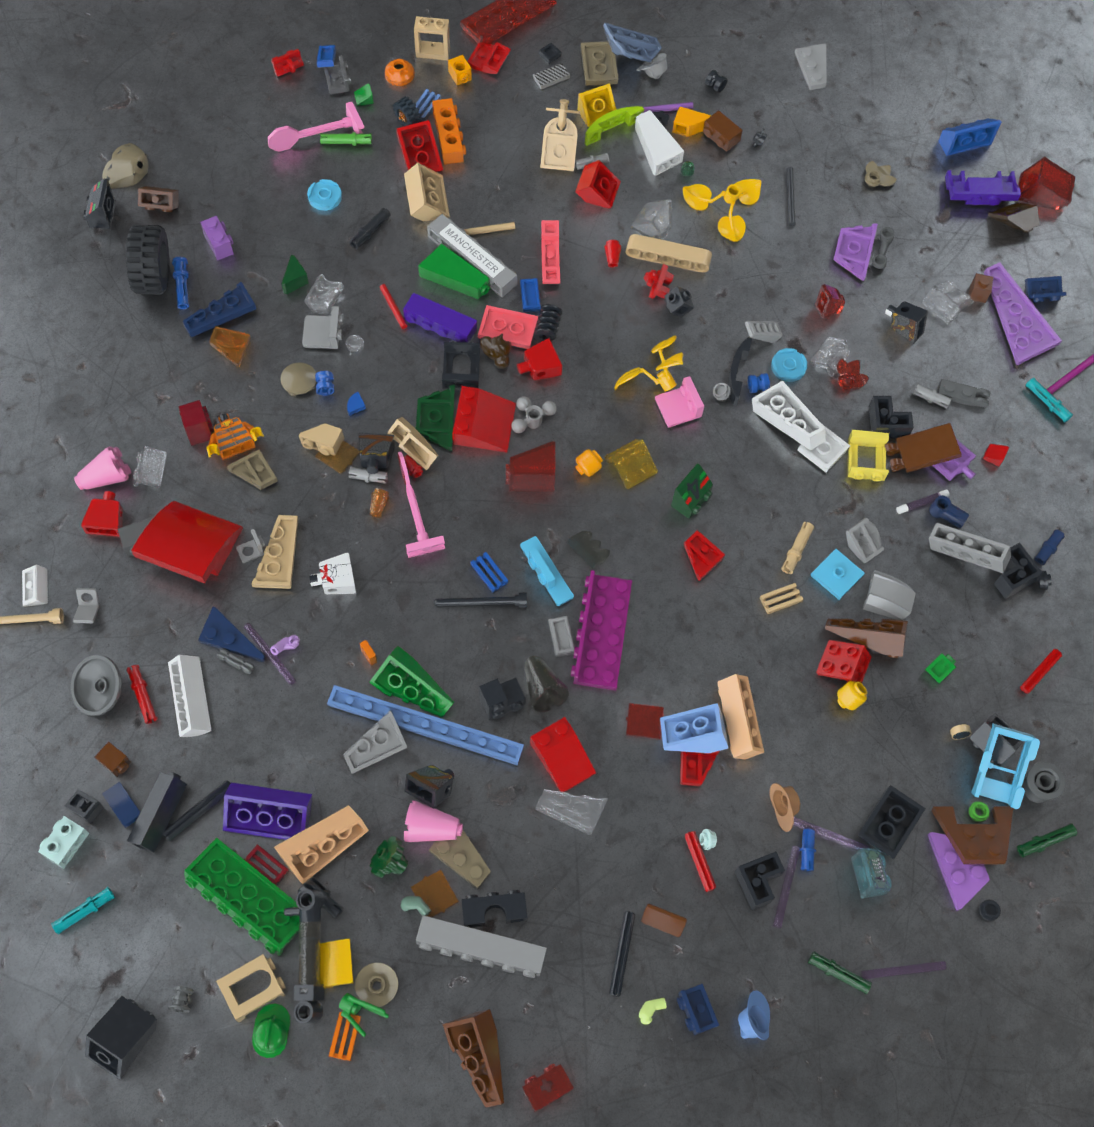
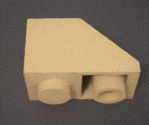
M325 423L301 432L299 438L303 447L307 449H315L324 455L336 456L344 440L342 429Z

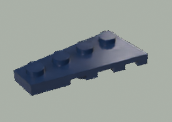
M242 282L236 285L237 288L234 290H228L223 293L224 296L219 300L210 302L206 309H200L182 321L190 337L256 310V305Z

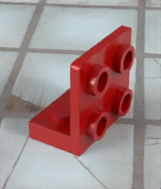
M829 640L816 673L820 676L843 679L847 683L850 681L862 683L872 657L865 645Z

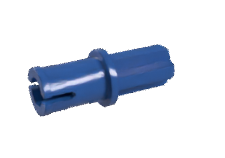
M803 829L800 870L803 871L805 869L806 871H814V853L816 849H814L815 831L812 829Z

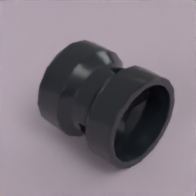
M712 70L705 80V84L713 87L717 93L723 91L728 82V79L720 76L716 70Z

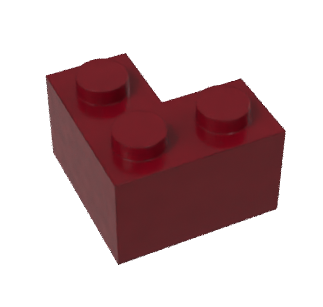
M200 400L178 406L191 446L209 441L211 432H214L206 406L202 407Z

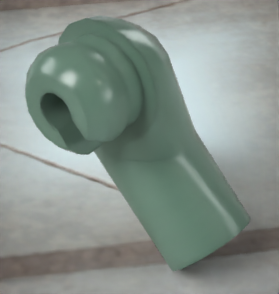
M407 896L401 901L403 911L417 909L422 916H428L432 912L419 896Z

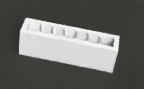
M178 655L168 662L179 736L194 737L203 735L212 730L200 658L197 656Z

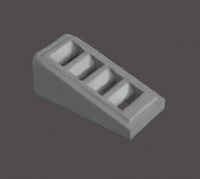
M745 322L750 338L775 343L782 337L778 322Z

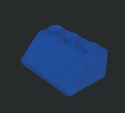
M987 118L952 128L949 127L942 130L938 141L946 156L992 145L1002 122L997 119Z

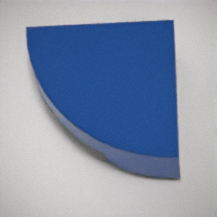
M359 392L354 393L348 400L347 410L349 416L366 409Z

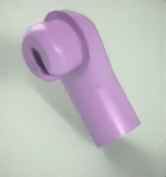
M291 635L281 639L270 648L271 653L278 655L283 650L297 648L300 641L299 637Z

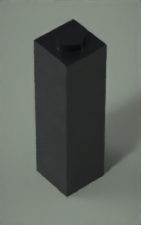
M160 772L127 842L139 849L155 852L187 786L185 782L180 780V775L174 772L169 774Z

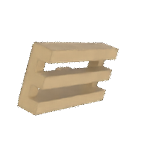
M796 583L760 596L767 614L803 601L799 589L797 590ZM789 591H793V592L787 593V594H785V595H782V596H779V597H776V598H774V599H771V600L766 601L767 599H770V598H772V597L781 595V594L786 593V592H789ZM793 596L796 597L795 599L769 608V605L783 601Z

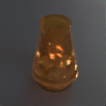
M376 488L371 493L370 516L381 517L389 500L388 491Z

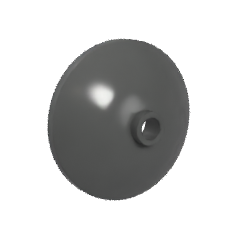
M92 655L82 660L74 670L71 679V696L75 706L82 713L91 716L103 715L110 711L118 701L121 693V674L117 665L106 656Z

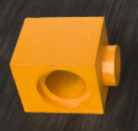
M463 55L448 60V72L456 85L472 80L471 67Z

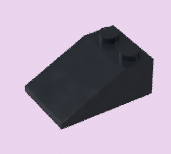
M890 785L874 807L858 836L894 860L926 808Z

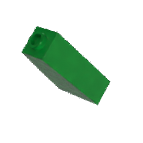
M443 244L439 245L418 265L421 278L470 297L479 299L482 295H486L490 289L489 277Z

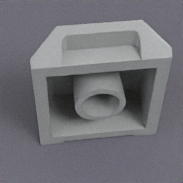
M874 570L870 578V586L863 610L896 620H904L911 614L916 593L909 585L899 579Z

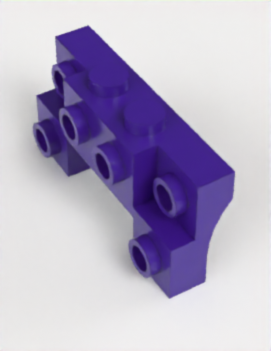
M948 170L945 175L946 188L950 192V200H965L967 205L993 206L999 205L1001 201H1018L1021 196L1020 187L1016 182L1015 171H1011L1009 176H1002L1001 171H998L995 178L968 177L967 180L965 178V171H961L959 175H952L951 170Z

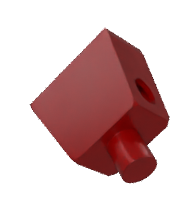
M549 338L525 350L524 362L517 364L518 372L520 374L530 372L533 380L562 375V364Z
M105 491L103 499L91 500L81 523L86 534L120 537L118 529L123 527V508L120 502L115 500L116 494L114 492Z

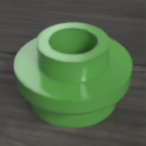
M977 801L970 805L969 815L974 821L983 822L989 817L990 811L985 803ZM975 810H980L981 815H977Z

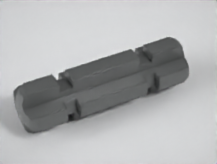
M224 648L220 649L217 654L218 659L226 661L227 664L239 670L242 669L246 674H251L254 670L253 663L245 661V659L233 653H229Z

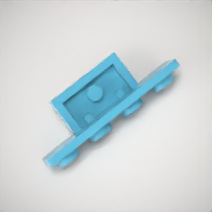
M534 536L522 542L520 547L528 558L530 567L536 571L540 583L546 587L556 605L560 606L574 598L573 593L538 538Z

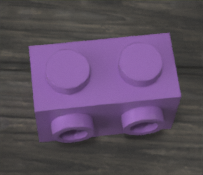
M217 216L201 221L203 234L217 261L233 255L231 245L234 243L230 234L226 235L225 233L227 229L224 222H220Z

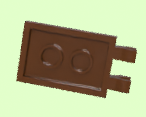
M951 423L896 438V443L885 444L887 457L900 453L902 458L890 460L892 472L905 468L908 473L962 457Z

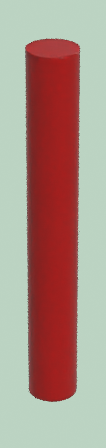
M382 284L379 287L401 329H406L408 325L386 284Z

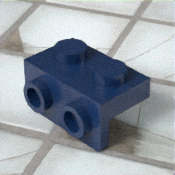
M1062 276L1025 279L1026 296L1029 300H1033V303L1044 302V299L1060 301L1061 297L1067 296V293L1062 290Z
M703 983L687 990H681L678 993L677 1002L681 1011L684 1010L686 1013L685 1023L689 1032L693 1031L695 1036L719 1026Z

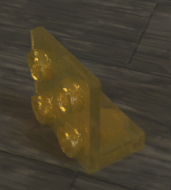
M635 439L604 456L607 463H614L626 489H630L658 473L643 439Z

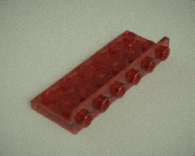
M496 0L461 20L460 27L477 43H480L483 48L486 44H491L511 30L540 15L545 10L552 8L556 5L557 0Z

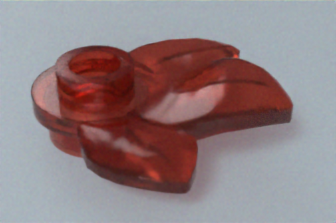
M842 358L838 362V384L842 389L861 388L868 382L869 377L860 374V360H853L847 363Z

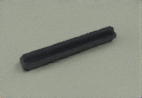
M225 780L167 827L163 833L166 839L171 841L224 798V794L231 783Z
M630 911L624 912L609 994L615 997L621 995L634 926L635 913Z

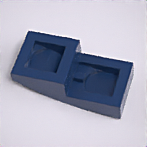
M120 781L102 793L125 828L138 819L141 812Z

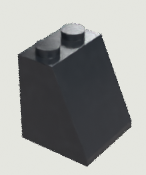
M121 996L86 1035L85 1057L121 1080L156 1030L157 1019L150 1011H144L138 1007L134 1000Z

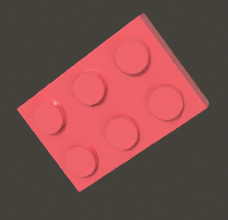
M486 305L478 332V339L484 336H489L493 339L503 334V339L511 342V346L529 349L531 348L538 316Z

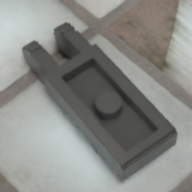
M941 379L938 393L951 398V401L981 408H986L989 405V401L983 398H989L991 392L984 388L977 389L969 385Z

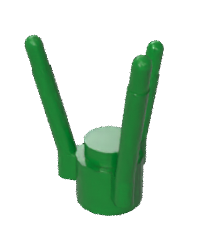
M346 993L339 1004V1008L343 1010L341 1016L346 1018L363 1037L366 1036V1033L351 1017V1014L356 1015L362 1007L385 1018L389 1017V1014L384 1009L360 1000L350 993Z

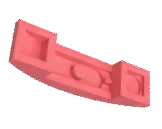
M541 220L542 284H560L559 220Z

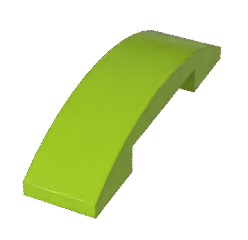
M642 106L625 107L603 115L587 129L585 145L588 146L601 140L602 132L624 122L628 126L635 124L636 117L644 113V108Z

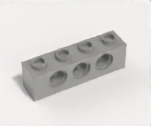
M936 523L929 537L931 550L1004 573L1011 558L1010 546L943 524Z

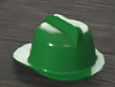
M274 1003L264 1006L258 1012L255 1019L252 1044L255 1051L262 1057H276L286 1047L290 1015L282 1005Z

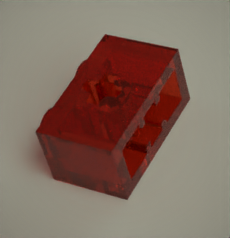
M553 1063L543 1069V1075L538 1078L536 1075H533L524 1081L525 1085L522 1086V1090L534 1113L574 1089L561 1064L556 1066ZM543 1081H546V1083H552V1086L550 1087V1092H548L546 1089L543 1091L541 1090V1087L543 1086Z

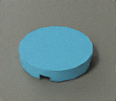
M322 179L317 183L311 184L308 188L307 196L309 203L314 208L327 211L339 205L342 200V191L336 182Z
M785 348L779 350L774 355L771 369L777 378L785 382H794L804 376L807 370V360L797 350Z

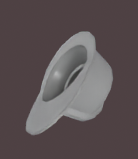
M657 54L651 62L645 61L642 66L637 68V71L644 70L649 77L654 79L660 78L667 70V54Z

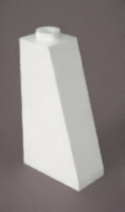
M650 110L639 114L636 117L635 130L653 175L656 176L682 163L684 150Z

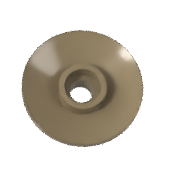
M384 963L368 964L360 970L355 980V991L358 998L377 1007L391 1002L398 990L396 973L390 966ZM376 982L381 984V988L379 990H375L373 988V985Z

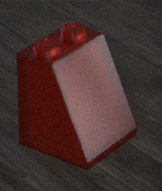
M1043 157L1021 172L1018 185L1021 191L1019 201L1059 211L1063 207L1068 206L1072 201L1075 176L1048 158Z
M555 441L510 457V464H506V484H509V491L554 492Z

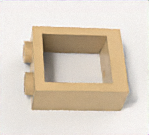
M416 16L414 25L416 58L448 60L450 52L449 19ZM420 33L443 35V43L421 41Z

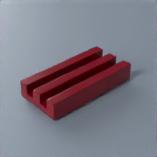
M258 844L244 859L276 886L280 880L282 881L284 875L289 872L288 868ZM259 851L282 871L278 873L255 853ZM254 858L257 862H259L262 866L269 870L273 875H275L276 878H271L257 865L250 861V859Z

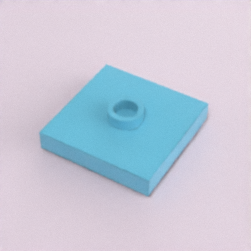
M835 549L810 576L840 600L865 573L839 550Z

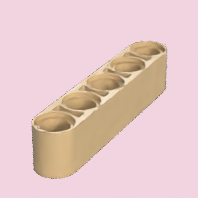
M633 234L629 237L625 251L632 258L702 273L709 270L712 253L707 249Z

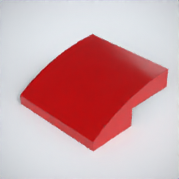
M480 39L467 62L475 70L497 74L511 49L498 42L492 45Z

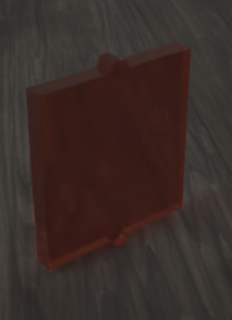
M629 703L628 717L625 719L627 721L626 735L661 740L660 718L663 717L664 707Z

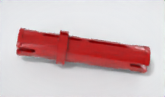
M132 665V669L130 667L126 669L132 683L130 687L135 692L145 724L153 723L152 719L155 722L158 718L146 689L147 682L143 680L140 667L139 665Z

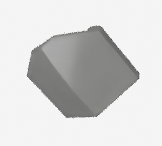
M868 518L862 519L846 531L848 548L862 563L868 562L884 550L880 533L875 524L870 522Z

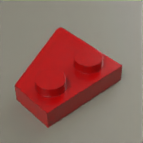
M698 530L684 542L685 550L699 581L725 557V554Z
M681 751L680 784L701 786L720 751L712 753Z

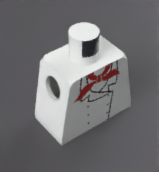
M349 553L320 562V573L309 575L311 587L323 584L324 593L327 595L356 593Z

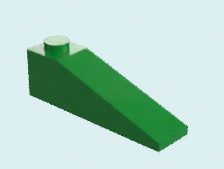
M399 646L391 652L369 682L385 695L390 697L392 695L396 696L405 703L411 702L420 706L421 709L443 717L454 703L422 666Z

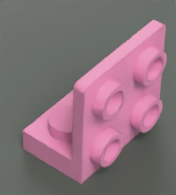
M690 376L683 378L680 388L655 396V401L668 427L702 417L704 404Z

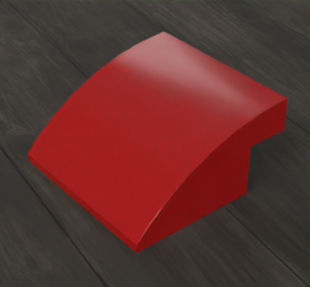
M172 501L150 521L131 551L136 558L205 584L210 574L219 575L243 526L177 501Z

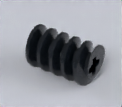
M551 304L541 306L533 335L536 341L542 342L548 338L550 341L556 339L557 327H559V321L563 312L561 308Z

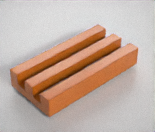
M339 1012L329 1057L351 1061L358 1031L353 1027L347 1056L343 1055L350 1028V1022L346 1019L338 1054L335 1053L344 1018L341 1016L342 1012ZM351 1014V1017L360 1025L361 1016Z

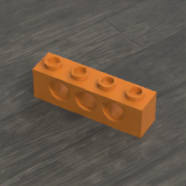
M452 98L432 101L433 116L443 164L464 162L463 155H466L465 144L462 145L461 143L463 141V133L458 129L461 127L460 119L456 118V115H458L457 105H453Z

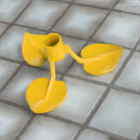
M757 179L738 181L735 184L729 185L726 191H722L721 194L711 199L712 193L707 186L694 184L683 187V196L691 208L699 211L706 210L708 203H713L724 196L725 202L730 204L729 217L724 216L719 220L717 225L718 231L723 237L733 242H738L745 233L746 225L741 216L736 215L732 217L734 204L737 199L744 205L755 204L760 197L762 181Z
M672 336L658 343L651 350L652 353L658 351L662 361L655 368L656 371L664 369L657 374V379L644 368L637 367L624 373L617 380L614 387L615 390H617L619 385L636 377L639 373L646 374L656 385L660 383L664 392L674 388L677 383L669 372L668 367L683 365L684 354L680 352L665 360L662 352L664 348L670 346L676 340L677 336Z

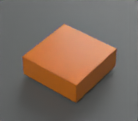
M364 640L359 643L361 651L372 666L377 663L376 654L368 641Z

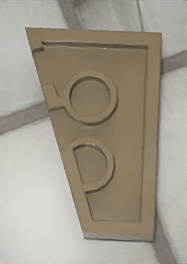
M462 830L461 836H457L456 840L435 841L429 849L430 853L477 889H479L491 873L464 830Z

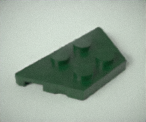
M455 385L449 386V389L442 392L438 390L429 396L425 395L417 399L416 430L425 439L449 451H452Z

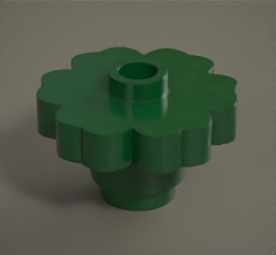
M391 836L377 847L376 854L373 855L370 863L372 874L383 878L385 874L397 873L400 875L405 871L408 860L403 855L404 846H402V840Z

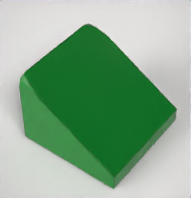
M369 83L354 92L357 107L374 104Z

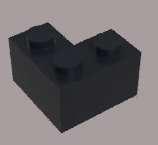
M873 396L868 406L871 431L889 433V438L910 435L914 428L912 412H893L892 396Z
M1020 542L1010 547L1011 558L1005 569L1006 572L1001 574L994 583L1005 599L1036 582L1043 573Z
M497 678L479 686L480 701L489 720L492 718H502L505 713L511 710L513 712L518 711L526 704V697L517 678L501 684Z
M776 851L740 865L735 870L751 910L770 904L775 899L768 881L780 877L785 871Z

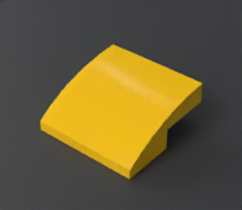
M350 939L316 944V949H314L313 984H324V989L354 984Z

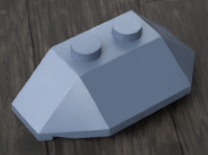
M608 23L603 25L607 41L612 52L616 55L651 62L662 49L656 37Z

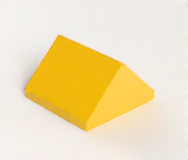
M610 84L578 94L577 110L580 111V115L587 127H590L603 115L616 110Z

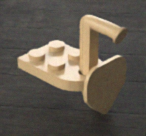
M561 99L559 101L560 109L546 108L548 111H557L559 114L558 117L550 120L545 126L540 168L574 171L578 132L575 124L567 118V113L580 114V111L567 110L569 100Z

